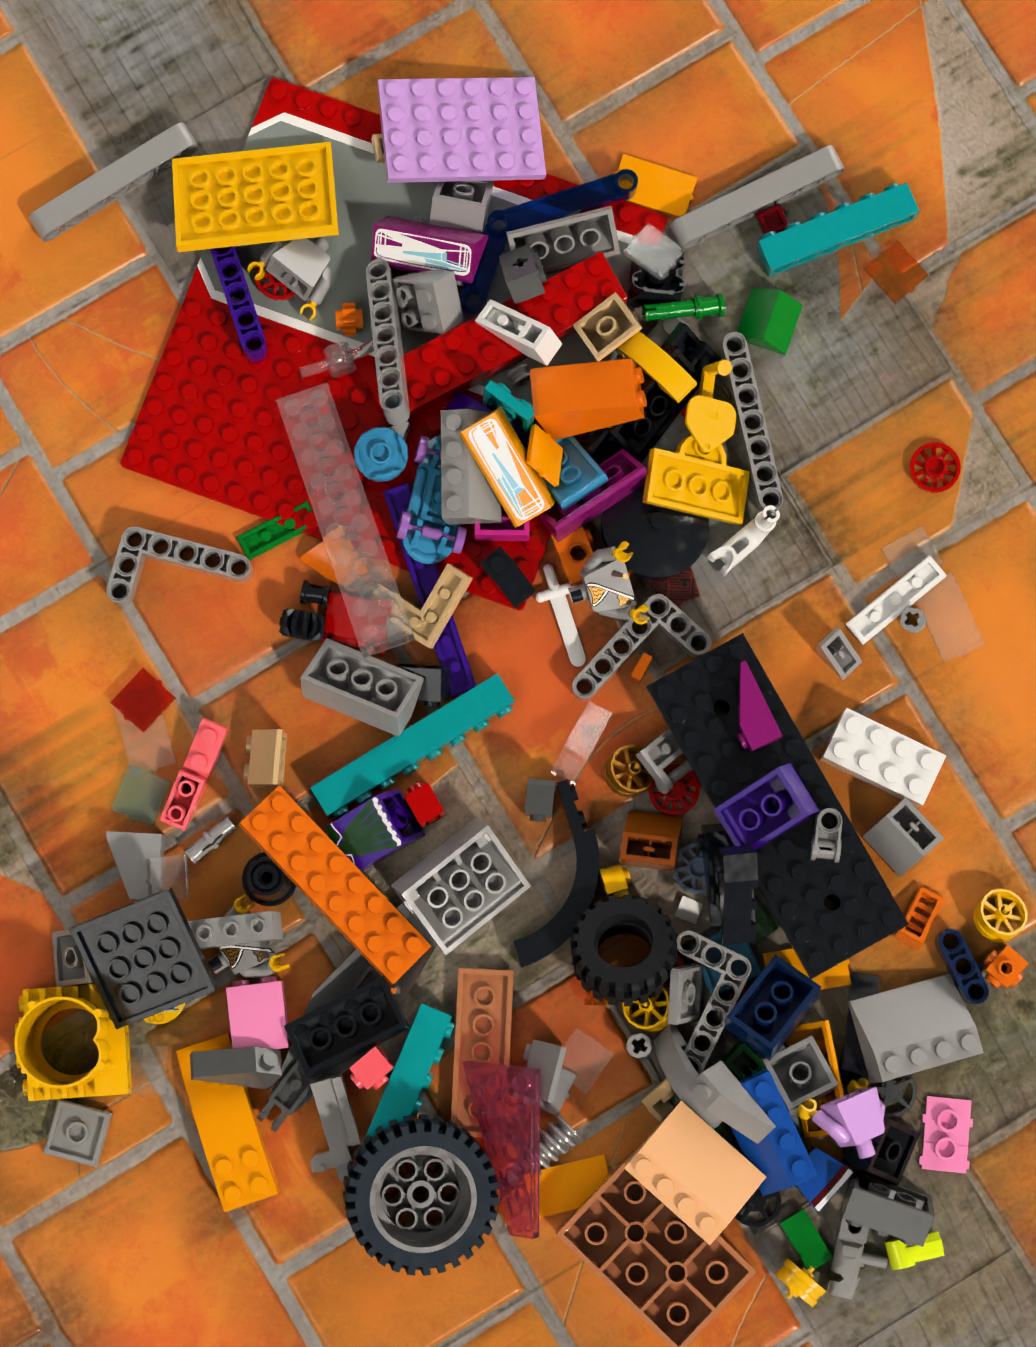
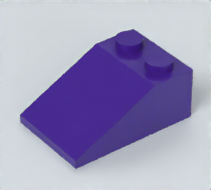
M791 763L779 766L713 809L735 846L752 845L755 850L820 811Z

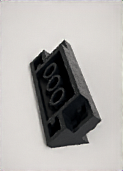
M679 322L660 348L671 356L697 382V385L677 403L659 387L655 380L642 371L644 383L641 384V390L644 391L647 400V406L643 407L645 418L596 430L583 448L598 465L621 449H624L642 463L649 454L650 449L655 446L698 390L703 367L720 361L721 358L710 345L701 341L687 324Z

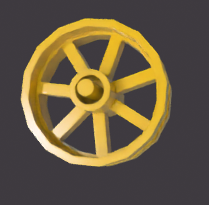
M996 889L987 893L977 903L973 919L976 928L984 937L1001 943L1010 941L1024 928L1027 923L1028 912L1025 903L1018 895L1010 890ZM995 899L996 908L986 900ZM983 908H985L992 914L985 916ZM1012 909L1015 911L1016 916L1011 915ZM1008 921L1017 923V929L1015 931L1013 930ZM1001 924L1006 932L998 931Z
M662 985V991L665 993L667 1001L656 1002L659 995L656 997L652 995L651 998L648 996V1002L640 1004L639 1000L633 1001L632 1003L638 1004L640 1008L633 1014L632 1006L624 1007L623 1002V1012L628 1022L636 1028L647 1032H656L669 1025L670 990ZM667 1006L666 1012L662 1016L659 1013L660 1007ZM645 1013L643 1026L636 1022L635 1019ZM651 1015H655L660 1021L650 1025Z
M786 1258L782 1267L774 1273L775 1276L788 1286L786 1290L789 1292L786 1297L789 1300L792 1296L796 1298L799 1296L811 1307H814L820 1296L826 1293V1290L813 1280L814 1275L811 1273L815 1269L811 1265L808 1269L803 1267L801 1270L790 1259Z

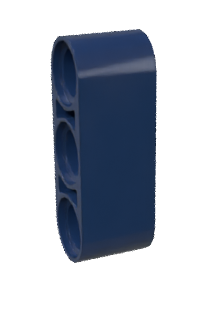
M955 929L939 932L935 938V946L962 999L968 1004L983 1003L989 996V988L963 936ZM946 934H951L956 941L954 948L951 950L943 945V938ZM959 959L965 960L968 964V970L963 975L959 974L955 968L956 962ZM972 984L978 985L981 990V995L976 1000L970 998L968 994V988Z

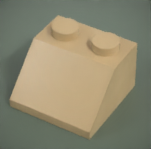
M616 292L573 324V327L598 362L642 329L638 320Z
M283 729L252 730V737H247L246 753H250L249 764L245 763L244 780H248L250 787L275 789L280 785L283 788L288 738Z

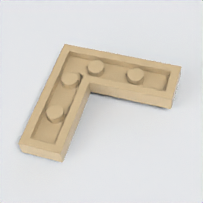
M447 563L422 609L379 583L372 593L370 600L393 603L389 623L426 647L433 649L473 578L452 564Z

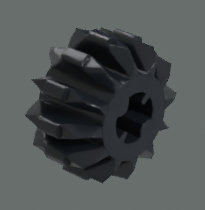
M285 609L283 610L282 617H280L279 632L283 636L318 642L322 640L323 633H325L326 618L315 612Z

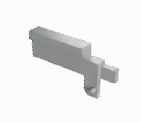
M338 1073L310 1082L330 1149L329 1151L315 1154L311 1159V1167L313 1173L324 1172V1170L335 1167L339 1181H343L344 1176L349 1174L347 1170L348 1163L353 1160L349 1146L361 1144V1137L342 1073Z

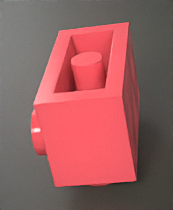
M375 1046L349 1068L352 1071L349 1077L359 1089L365 1087L369 1090L373 1087L375 1090H378L389 1081L390 1078L387 1074L395 1068V1065L379 1046Z

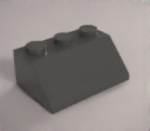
M852 1169L854 1173L850 1176L842 1206V1218L846 1219V1222L853 1226L861 1227L863 1225L872 1228L878 1235L884 1237L891 1235L899 1238L906 1245L915 1246L916 1244L923 1247L935 1217L932 1197Z

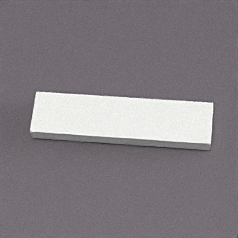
M930 555L927 556L845 624L846 627L863 646L947 575Z

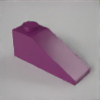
M745 660L739 665L738 729L740 733L736 735L742 748L748 747L750 753L781 739L782 734Z

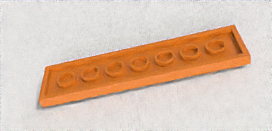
M280 785L238 824L379 974L386 978L390 985H394L431 947L427 940Z

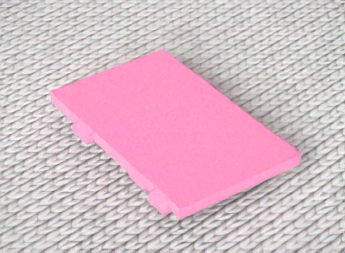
M927 1096L926 1111L922 1118V1122L925 1124L922 1156H919L921 1169L966 1173V1169H969L970 1161H967L969 1128L973 1125V1119H970L971 1100Z

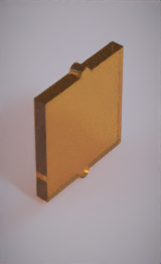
M896 241L886 251L879 252L878 257L864 268L894 304L907 293H913L915 287L928 277L926 271L899 241Z

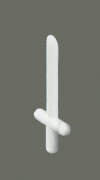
M546 564L543 567L549 589L538 592L535 595V599L537 602L551 601L572 665L580 667L586 662V656L566 598V594H569L568 588H571L569 583L559 585L554 567L551 564Z

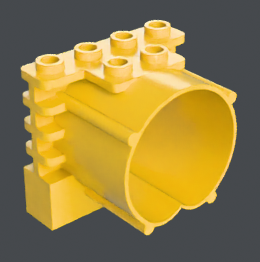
M95 984L23 989V995L19 996V1010L24 1012V1016L19 1017V1023L15 1024L14 1046L17 1068H21L22 1074H27V1079L23 1080L24 1096H28L29 1101L133 1093L129 1025L119 1029L115 1028ZM72 1008L86 1010L92 1013L97 1020V1033L93 1041L98 1047L99 1059L93 1069L80 1075H68L54 1069L46 1060L41 1044L42 1034L49 1020L57 1013Z

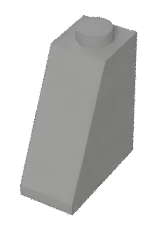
M106 831V838L129 899L140 900L162 891L165 835Z

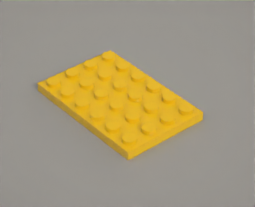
M331 142L172 159L176 247L178 252L339 235Z

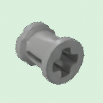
M909 607L901 613L900 623L905 630L911 633H918L925 628L927 619L921 610ZM910 614L920 616L917 619L918 625L916 627L912 624L907 625L910 620L908 617Z
M642 1033L631 1035L626 1042L628 1053L636 1058L646 1057L652 1049L650 1038ZM643 1038L645 1040L643 1045L646 1047V1050L644 1052L639 1050L635 1053L633 1051L634 1045L631 1044L632 1041H639Z

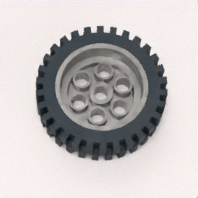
M419 1114V1119H413L411 1115L403 1116L404 1121L400 1123L396 1119L388 1121L390 1127L383 1129L382 1126H379L375 1129L376 1135L373 1138L369 1135L366 1136L363 1140L364 1147L362 1149L357 1147L353 1153L355 1156L354 1162L349 1161L347 1170L349 1174L344 1176L343 1182L345 1186L343 1200L346 1206V1215L359 1244L364 1246L366 1253L371 1257L375 1256L378 1263L384 1267L388 1263L391 1269L396 1272H400V1269L404 1268L407 1275H415V1270H421L423 1276L431 1275L430 1269L436 1268L438 1273L446 1272V1264L452 1263L454 1268L461 1265L458 1258L465 1255L468 1260L474 1255L471 1248L476 1245L480 1249L485 1243L482 1235L484 1233L490 1235L493 1229L490 1225V1220L496 1221L498 1213L494 1207L499 1205V1196L496 1193V1190H499V1186L494 1176L496 1173L480 1144L475 1138L471 1137L468 1131L464 1128L460 1129L456 1123L450 1120L446 1123L442 1117L434 1116V1119H429L426 1114ZM405 1162L412 1163L413 1168L409 1173L402 1174L399 1172L401 1164ZM431 1162L441 1163L440 1169L437 1172H427V1166ZM447 1185L454 1187V1192L450 1196L444 1197L440 1195L443 1187ZM390 1187L399 1189L398 1194L394 1198L384 1196L385 1191ZM416 1187H426V1193L422 1197L417 1198L412 1195ZM403 1211H411L413 1213L411 1219L407 1222L398 1220L400 1213ZM430 1211H440V1216L437 1220L428 1221L426 1219Z

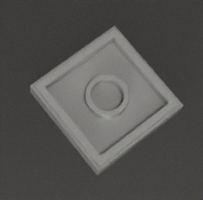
M692 963L672 968L670 973L668 1024L679 1025L700 1019L702 964Z
M58 1099L43 1153L97 1168L113 1113Z

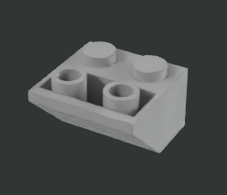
M427 270L393 279L403 329L444 334L464 322L454 271Z
M906 797L862 836L899 877L944 839Z

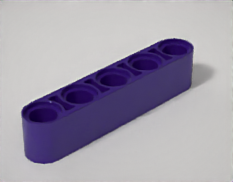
M235 246L229 247L224 253L217 252V248L210 249L243 353L248 360L259 362L267 355V345ZM233 269L237 271L232 277L224 276L227 270ZM236 294L245 295L241 301L236 302L232 300V297ZM244 318H251L253 320L248 326L240 324V321ZM253 342L261 344V347L257 350L248 349V346Z

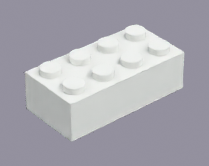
M846 708L837 722L820 761L901 800L906 797L914 806L919 808L924 805L946 755Z

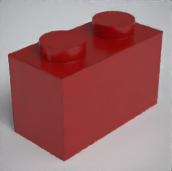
M418 782L407 789L408 794L404 797L422 829L446 816L429 783L423 785L422 782Z

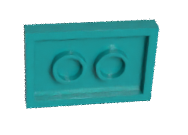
M490 380L484 388L483 405L493 411L501 407L508 420L523 430V434L529 438L535 412L532 411L533 407L524 399L517 400L513 397L510 389L500 382L496 384Z

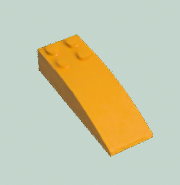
M229 1033L176 1051L194 1119L224 1212L281 1192L247 1087L191 1080V1052L231 1049L232 1041Z

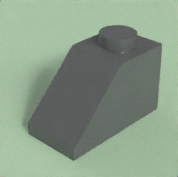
M528 778L524 814L530 816V821L546 822V818H552L556 781Z

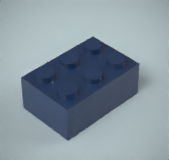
M775 954L727 1015L725 1029L771 1061L818 1000L821 986Z

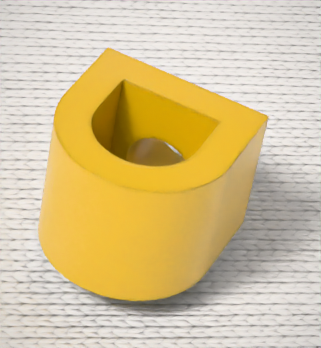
M616 864L599 869L606 897L616 895V898L620 899L624 898V894L629 895L627 884L631 883V878L627 867L622 868L621 864Z

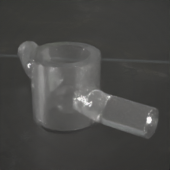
M373 340L351 350L348 342L330 345L323 350L325 360L299 367L302 378L326 370L330 371L331 377H341L350 374L356 370L355 359L374 351Z

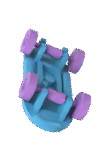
M421 435L414 462L419 464L407 512H402L396 538L402 539L406 552L414 560L423 564H434L446 559L451 552L461 553L467 528L460 526V524L447 525L442 519L441 436L429 440V437Z

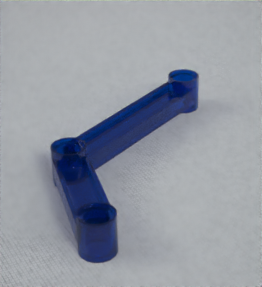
M622 169L616 174L507 209L491 212L483 234L488 235V240L473 283L466 282L462 291L461 304L465 312L475 315L480 313L485 307L500 262L499 255L503 254L507 242L506 232L576 215L620 200H628L636 194L638 185L636 173L629 169ZM622 180H628L633 186L629 189H623L618 183ZM503 221L506 227L502 230H496L492 227L493 222ZM474 294L479 296L481 300L478 304L472 305L466 301L467 297Z

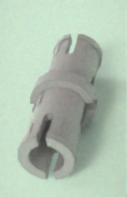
M226 815L209 831L204 830L202 832L203 836L185 849L184 852L196 864L213 848L216 850L219 847V843L234 830H237V827Z

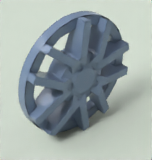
M691 843L679 850L678 860L680 858L687 866L677 868L676 872H673V876L677 884L685 891L693 894H704L707 892L705 889L703 853L701 851L697 857L691 848L698 847V843ZM687 850L693 857L690 862L682 855ZM687 870L689 875L679 879L677 872ZM692 878V889L682 882ZM696 879H702L703 889L696 890Z

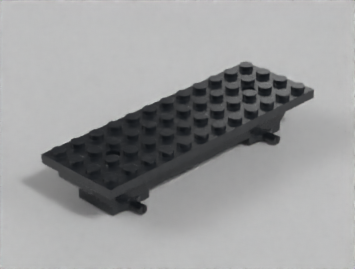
M743 633L646 686L714 809L779 766L791 763L818 809L821 811L826 808H833L840 812L842 816V843L839 863H834L832 859L823 858L810 860L811 841L817 813L755 850L758 863V887L810 979L909 925ZM745 660L782 734L781 739L750 753L748 747L742 748L736 735L740 733L738 729L739 665ZM825 813L822 816L821 823L825 828L831 829L835 826L836 819L831 813ZM820 847L821 850H832L831 848Z

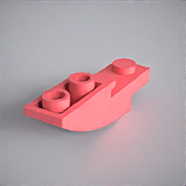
M202 718L183 768L179 770L160 821L183 831L187 829L221 755L220 750L228 733V727L207 718Z

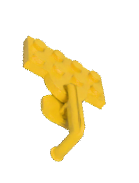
M721 360L703 367L698 396L691 398L686 408L685 425L691 435L684 438L677 445L675 453L658 448L650 449L642 503L735 525L743 524L750 471L727 466L726 453L722 446V443L734 434L736 411L730 403L712 398L715 376L717 374L722 376L728 375L732 370L730 361Z

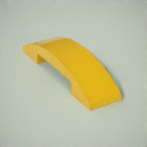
M640 331L615 349L623 358L625 356L628 359L631 358L636 366L640 367L642 371L655 380L659 387L677 403L697 385V382L671 356Z

